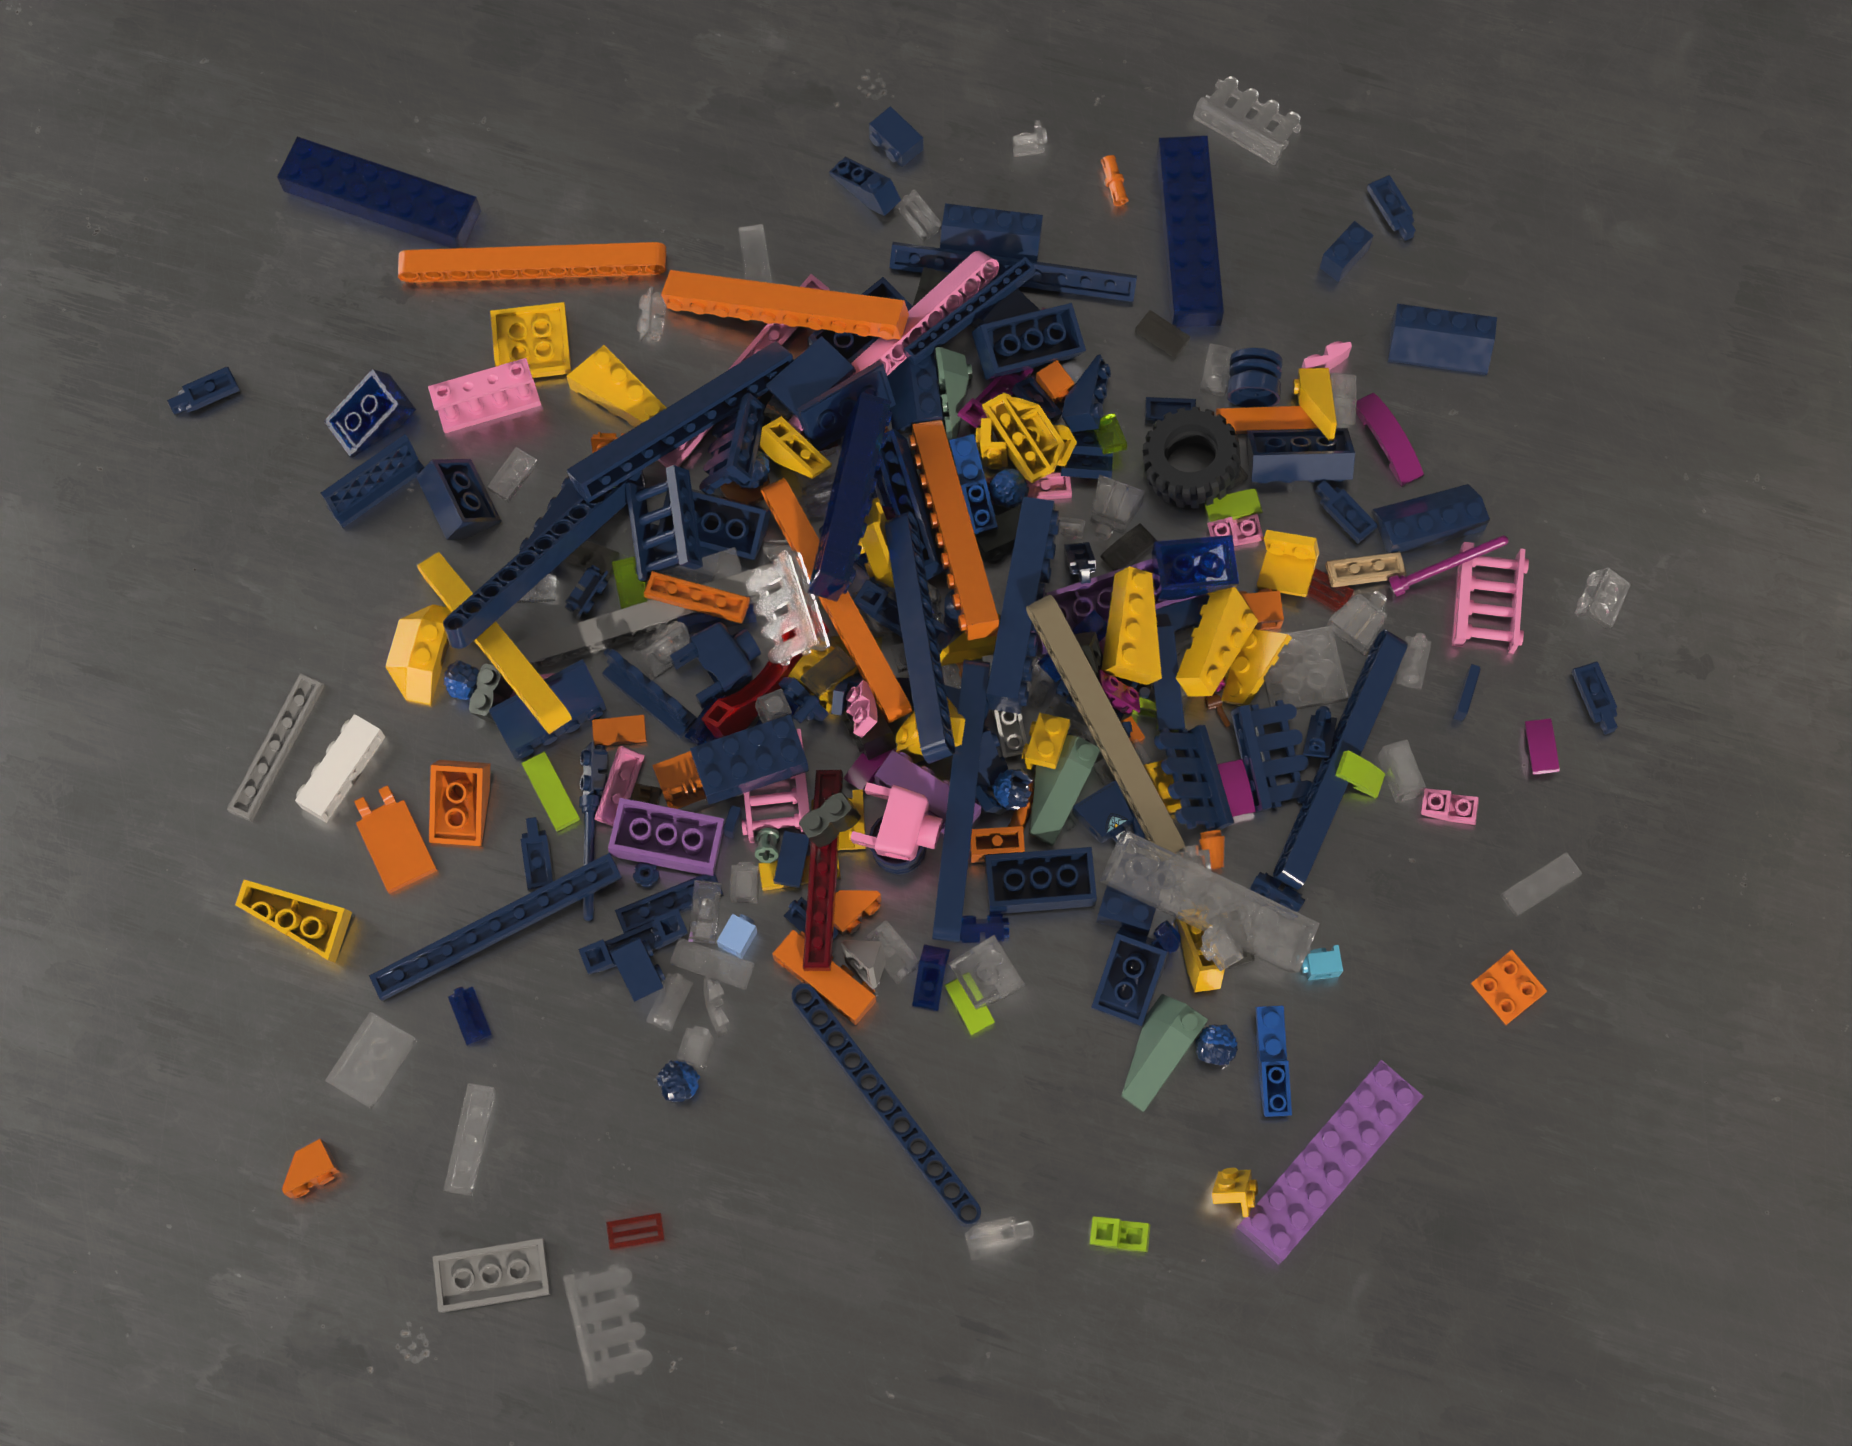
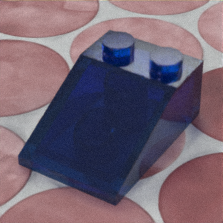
M372 369L324 422L347 454L353 458L401 427L416 411V408L390 374Z
M1232 535L1154 542L1151 554L1158 601L1186 599L1239 586Z

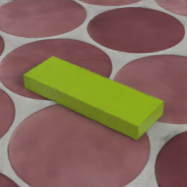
M545 751L521 763L556 831L558 832L578 822L580 818Z

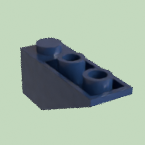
M846 156L829 171V174L863 204L883 216L901 201L890 178Z
M1101 354L1094 358L1065 397L1062 419L1071 432L1099 429L1100 419L1104 414V398L1107 397V382L1111 377L1110 366L1105 363Z

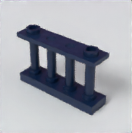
M676 465L666 468V481L646 489L630 482L625 484L636 559V573L638 580L648 583L652 571L656 572L678 563L681 566L694 570L703 567L689 470ZM669 491L670 505L648 513L646 499ZM670 515L673 516V529L651 536L650 523ZM676 539L677 553L655 561L653 547Z

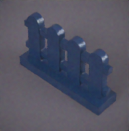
M750 393L742 396L738 412L723 419L712 430V435L717 440L709 446L708 453L713 458L703 468L709 476L699 486V489L705 494L711 495L716 488L725 483H731L735 477L743 484L752 478L767 407Z
M609 648L605 650L604 655L608 658L607 664L609 666L602 672L603 677L681 739L697 721V717L675 698L666 693L658 684L645 676L637 667L629 663L616 650H610Z
M1283 700L1275 701L1274 707L1259 709V705L1256 704L1250 707L1249 705L1239 706L1231 710L1240 756L1248 776L1255 811H1265L1272 808V805L1273 808H1278L1282 806V801L1297 799L1298 803H1304L1312 782L1309 780L1301 781L1299 771L1305 770L1309 765V761L1304 755H1295L1294 746L1302 742L1303 735L1297 729H1289L1288 720L1295 718L1297 715L1296 707L1292 704L1284 705ZM1279 722L1281 732L1265 735L1263 725ZM1285 748L1287 757L1271 760L1270 750ZM1291 773L1293 783L1277 786L1275 776Z
M1198 725L1189 731L1186 728L1181 729L1178 733H1170L1169 728L1161 729L1160 734L1155 736L1154 743L1158 749L1166 751L1167 758L1161 762V767L1166 774L1172 775L1174 783L1168 787V792L1173 799H1179L1182 808L1175 812L1177 821L1180 824H1187L1188 829H1194L1197 827L1196 824H1205L1208 831L1222 830L1233 824L1234 820L1206 725ZM1175 750L1184 751L1185 757H1177ZM1182 775H1191L1193 782H1184ZM1189 800H1198L1200 807H1191Z

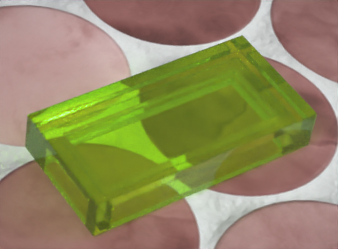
M1115 413L1104 415L1100 419L1099 429H1093L1102 454L1127 450V441Z
M635 556L613 561L612 565L621 609L647 602V598L644 597V582L638 580L636 573Z

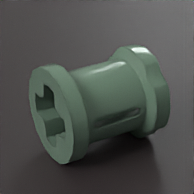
M773 828L760 829L756 835L758 847L755 850V857L763 863L776 861L779 856V851L776 848L780 841V834Z

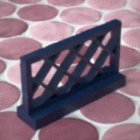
M404 434L322 491L321 495L327 504L328 510L341 527L344 528L416 478L425 467L419 461L409 438Z

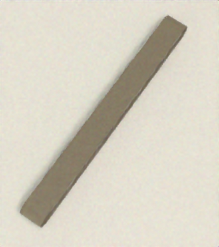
M1049 594L1026 607L1027 614L1155 855L1159 860L1163 861L1185 848L1184 841L1056 600Z

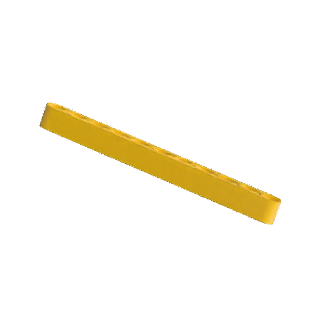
M439 551L417 565L424 579L451 613L473 594ZM496 621L474 640L548 734H551L572 720L564 704Z

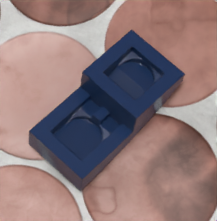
M860 673L845 678L833 690L831 714L840 716L843 714L847 706V693L852 687H857L863 680Z

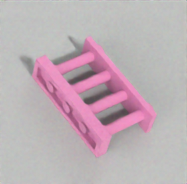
M526 358L428 386L435 411L438 410L445 433L541 406Z
M1463 542L1459 554L1474 548V543ZM1520 548L1515 560L1481 555L1458 565L1452 646L1463 647L1466 639L1471 637L1508 641V653L1514 654L1518 646H1522L1524 631L1520 630L1523 578L1524 574H1527L1529 559L1525 558L1526 549ZM1476 565L1512 569L1514 570V582L1506 583L1476 579V576H1472V567L1475 568ZM1479 589L1512 593V607L1474 603V600H1470V591ZM1472 613L1510 617V631L1472 627V624H1468V617Z
M796 729L803 748L801 729ZM806 772L790 777V779L796 780V788H792L789 792L750 796V791L744 793L746 819L741 820L743 835H748L750 843L755 842L754 831H759L763 828L781 829L795 827L796 829H801V834H805L799 822L810 812ZM785 802L798 804L799 813L794 814L793 817L753 821L751 806Z

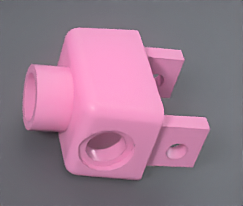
M866 783L865 792L867 795L885 799L888 802L878 837L852 831L850 838L852 843L873 848L878 855L907 861L915 859L919 846L930 849L936 848L942 829L943 818L928 815L930 805L925 795L893 785L890 789Z

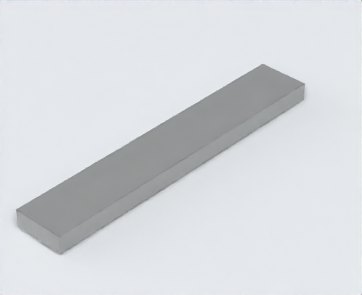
M299 674L227 808L229 812L251 822L253 821L325 686L323 682L305 674Z

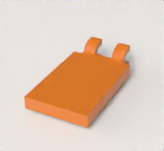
M387 785L378 789L385 805L371 811L364 797L355 800L354 803L362 817V820L356 822V825L386 890L390 894L438 870L406 802L402 800L397 803L392 790Z

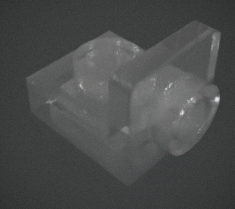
M1040 120L1035 121L1034 133L1025 132L1013 136L1014 157L1043 153V144L1047 143V133L1045 128L1041 129Z

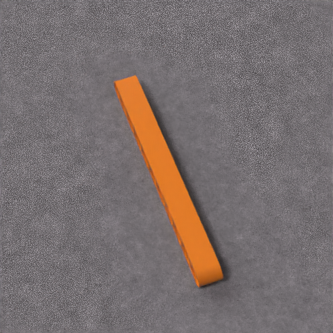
M659 242L403 250L399 253L398 278L404 282L657 275L666 272V245Z
M782 478L761 488V493L860 675L868 683L875 702L887 723H892L912 713V707L787 480Z

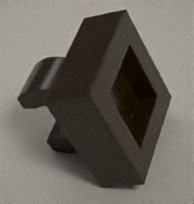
M635 783L631 800L659 805L662 790L659 787Z

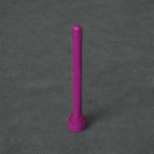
M1503 535L1408 576H1398L1397 574L1388 579L1396 597L1405 594V590L1410 589V585L1508 544L1509 539Z

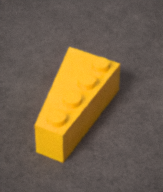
M605 345L566 376L571 390L581 393L591 402L606 408L614 416H619L626 420L634 428L667 408Z
M1129 566L1114 575L1101 670L1109 675L1144 685H1149L1162 679L1153 576L1150 572Z
M1234 584L1209 587L1207 592L1210 596L1208 603L1201 608L1200 615L1202 619L1199 627L1194 628L1192 632V646L1190 649H1186L1176 676V680L1188 697L1212 696L1258 623L1257 618Z
M245 879L235 903L239 908L334 963L337 961L352 912L345 908Z

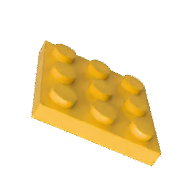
M564 302L490 311L495 367L526 358L532 378L563 375L572 372L566 306Z

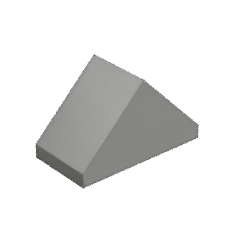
M845 940L841 942L845 963L872 989L876 988L886 963L882 941Z

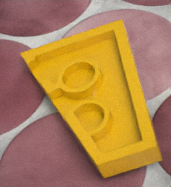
M1253 629L1231 665L1221 698L1222 701L1226 704L1238 706L1250 705L1265 681V674L1271 665L1276 664L1279 659V652L1284 645H1288L1292 637L1284 633Z

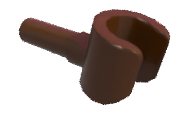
M1220 695L1206 696L1204 700L1207 709L1216 708L1226 728L1229 727L1231 723L1223 711Z

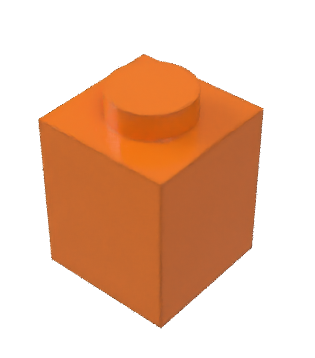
M1058 360L1036 373V382L1055 404L1058 402L1064 403L1065 397L1074 386V381Z

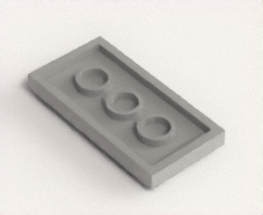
M543 1238L432 1256L439 1313L551 1295Z

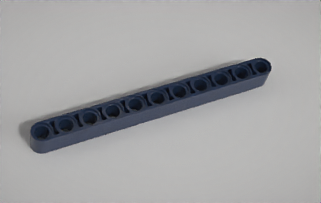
M643 469L589 503L582 497L444 619L443 626L450 646L461 649L470 645L627 504L626 483L630 482L645 487L646 482Z
M908 511L886 520L885 531L920 748L924 759L930 764L954 755L956 750L918 524L914 515Z
M1386 629L1378 634L1336 727L1330 757L1322 759L1275 866L1273 877L1295 890L1300 889L1307 880L1349 783L1335 776L1343 752L1349 750L1361 756L1407 650L1408 643Z
M964 659L958 713L965 718L962 745L955 747L956 752L952 759L932 936L934 940L960 942L990 662Z
M806 983L797 985L792 991V1001L795 1009L958 1223L967 1228L977 1225L981 1218V1208L978 1202L814 988ZM806 992L812 996L811 1000L806 1004L797 1001V997L801 993ZM825 1014L828 1019L824 1024L817 1025L813 1022L815 1015ZM833 1035H841L844 1038L841 1045L833 1046L829 1043V1039ZM850 1056H857L860 1059L859 1065L852 1068L848 1067L845 1061ZM872 1077L877 1083L874 1088L866 1089L861 1085L863 1079ZM883 1098H888L893 1102V1106L891 1109L884 1111L878 1107V1102ZM899 1120H905L910 1126L907 1131L898 1132L894 1128L895 1123ZM916 1141L923 1142L926 1145V1150L921 1154H915L911 1150V1145ZM932 1163H938L942 1166L943 1171L938 1176H932L927 1171L928 1166ZM949 1185H955L959 1188L960 1193L955 1198H949L945 1195L944 1189ZM972 1207L977 1215L972 1220H965L961 1216L962 1209Z

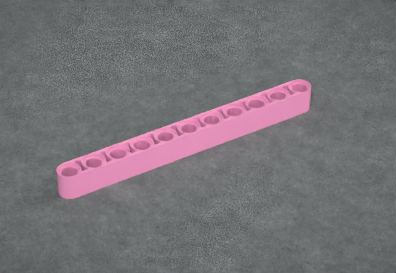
M973 252L908 311L909 317L902 339L886 340L881 337L878 338L851 363L856 370L851 376L877 361L884 364L888 376L907 358L904 353L905 347L976 295L996 277L999 271L997 260L983 252ZM793 416L788 423L805 438L800 421Z

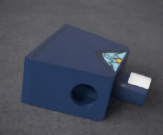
M1116 780L1073 806L1072 814L1100 843L1112 837L1117 846L1122 848L1132 841L1125 828L1132 824L1133 817Z

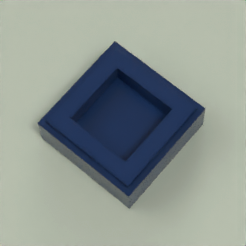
M730 806L723 827L725 837L734 839L742 816L740 807Z

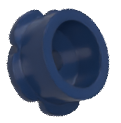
M638 863L634 868V881L643 887H649L654 884L659 878V871L656 870V865ZM647 871L648 875L644 876L643 873Z

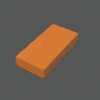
M644 715L592 720L594 746L647 742Z

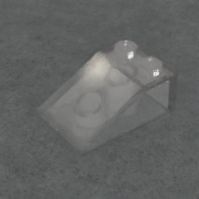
M673 621L670 624L661 625L655 634L649 638H642L635 643L634 648L631 649L634 659L650 680L653 681L674 667L669 655L691 643L688 629L684 623Z

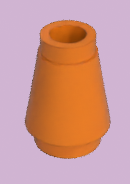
M1221 830L1200 833L1201 839L1199 843L1209 870L1223 868L1225 836H1222Z

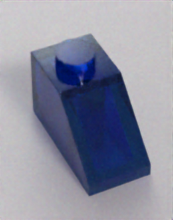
M924 944L919 960L912 1006L935 1011L939 1010L950 949Z

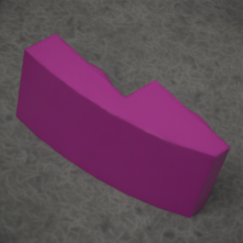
M1551 718L1525 721L1533 775L1560 772Z
M892 750L870 760L867 759L863 752L843 779L859 790L863 789V792L866 793V783L873 784L875 774Z
M1239 759L1217 764L1232 817L1256 812L1243 760Z

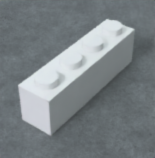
M355 714L351 719L345 721L341 728V734L336 741H332L329 744L326 756L322 762H318L314 766L311 778L307 784H303L297 791L296 803L305 811L327 823L384 740L385 735L381 729Z

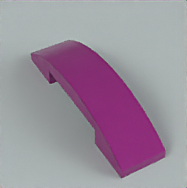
M1034 368L995 378L976 399L972 398L958 412L957 416L975 428H981V418H987L982 404L1002 393L1014 397L1015 395L1011 391L1013 386L1018 382L1028 379Z
M1374 392L1352 402L1351 406L1362 424L1368 425L1389 459V468L1400 486L1403 487L1423 477L1422 467L1411 443L1384 402Z

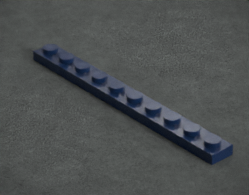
M893 242L889 268L922 273L924 267L951 273L972 252ZM988 255L999 263L998 275L1000 276L1022 260ZM1030 261L1036 267L1035 275L1021 285V287L1133 302L1137 275Z
M608 853L369 975L379 999L383 1001L622 879V876L611 854Z

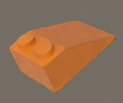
M438 760L431 764L429 843L482 846L490 792L491 763Z

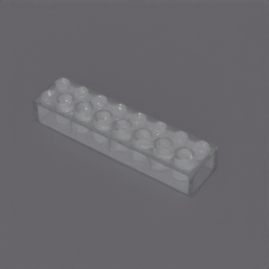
M1129 831L1121 832L1099 880L1116 890L1288 972L1299 973L1320 923Z

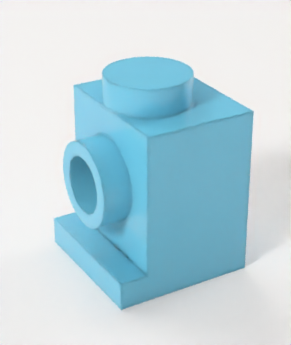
M1333 945L1330 951H1327L1326 948L1313 949L1306 957L1300 958L1302 973H1307L1308 981L1340 977L1343 972L1339 945Z

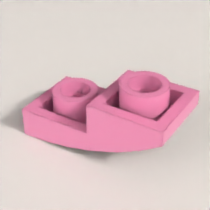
M1336 341L1327 345L1323 356L1319 354L1308 356L1303 360L1301 368H1329L1330 370L1348 358L1352 347L1351 342L1343 343L1342 341Z
M1258 514L1235 520L1232 517L1207 523L1211 539L1220 537L1224 547L1239 546L1264 540Z
M864 680L857 687H852L846 696V712L854 716L853 733L861 738L878 721L874 696L868 683Z
M1425 788L1421 814L1440 820L1476 825L1479 797L1454 795L1451 791Z

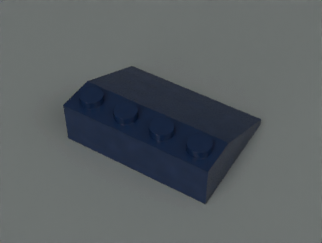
M583 659L544 679L572 717L571 721L551 734L547 733L517 694L489 709L497 728L515 759L531 755L535 748L553 743L559 735L577 730L580 724L587 720L592 721L599 718L607 710Z

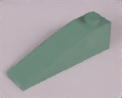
M937 347L935 348V364L943 425L950 446L949 440L956 439L959 436L962 418L957 415L965 406L968 379H973L971 364H966L964 354Z
M1067 735L1056 769L1036 765L1033 781L1034 796L1033 803L1031 804L1029 826L1030 835L1051 846L1054 845L1100 752L1097 746L1078 736Z
M1161 994L1145 1017L1122 1097L1144 1112L1205 1028L1208 1019L1187 1004Z

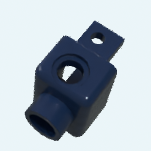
M718 622L690 636L691 643L669 655L672 665L676 670L693 659L698 658L703 668L713 680L714 684L696 694L697 702L701 709L722 696L728 697L748 685L753 680L750 661L761 655V651L746 628L732 636L725 625Z

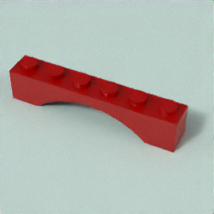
M800 604L784 622L777 646L762 671L740 691L728 697L718 699L701 719L714 737L721 738L745 730L781 689L778 685L784 677L789 676L816 638L822 640L828 634L829 629L816 611Z

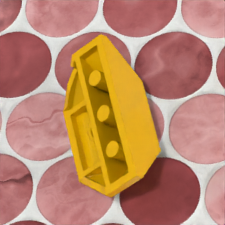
M1002 393L982 404L987 418L992 420V429L999 442H1006L1007 455L1026 480L1034 483L1055 471L1065 444L1039 404L1011 397V395Z
M877 497L873 499L858 531L859 539L855 541L860 554L865 553L868 563H865L864 566L868 577H874L877 584L895 591L885 531L886 517Z
M432 604L398 621L385 667L406 701L432 705L449 645L443 626L444 619L451 614L447 607Z
M947 697L955 747L962 745L965 718L958 713L956 707ZM915 711L901 725L896 734V752L898 754L904 752L913 759L912 763L914 764L925 760L920 748Z

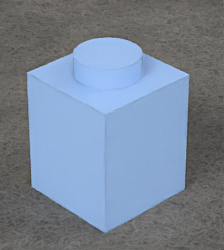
M732 914L717 940L718 947L743 959L757 934V928L753 925L754 920L743 914L739 917Z

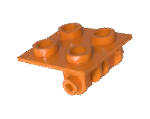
M691 751L652 765L669 808L681 809L707 799Z
M1510 950L1471 983L1506 1025L1548 992L1513 950Z

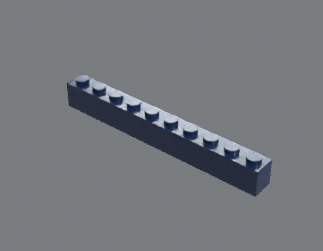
M777 341L771 343L571 466L566 471L574 489L588 503L738 411L742 396L750 393L757 399L767 393L769 390L766 384L794 361L792 354Z

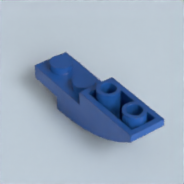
M974 434L949 440L974 534L998 529Z
M1284 1005L1255 1007L1257 1025L1256 1047L1264 1117L1292 1116Z

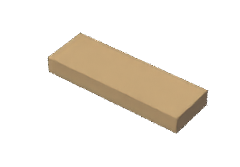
M1400 552L1327 561L1325 565L1331 588L1389 580L1388 578L1397 574L1398 576L1404 575V577L1407 575Z

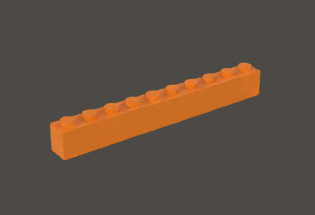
M675 270L669 271L661 293L667 308L673 311H690L700 315L705 313L722 318L734 317L745 321L757 320L767 324L779 323L790 327H809L813 330L824 329L836 333H854L863 337L876 336L886 340H901L909 317L905 300Z
M942 419L912 424V435L908 436L909 446L911 450L916 452L914 454L916 470H921L919 481L921 489H926L927 492L924 494L926 507L932 510V513H930L931 526L933 529L937 528L938 533L935 534L938 549L942 548L943 550L941 554L943 569L948 568L949 574H947L949 589H954L955 594L952 595L954 609L960 611L958 616L960 630L965 631L967 640L997 636L999 628L998 614Z

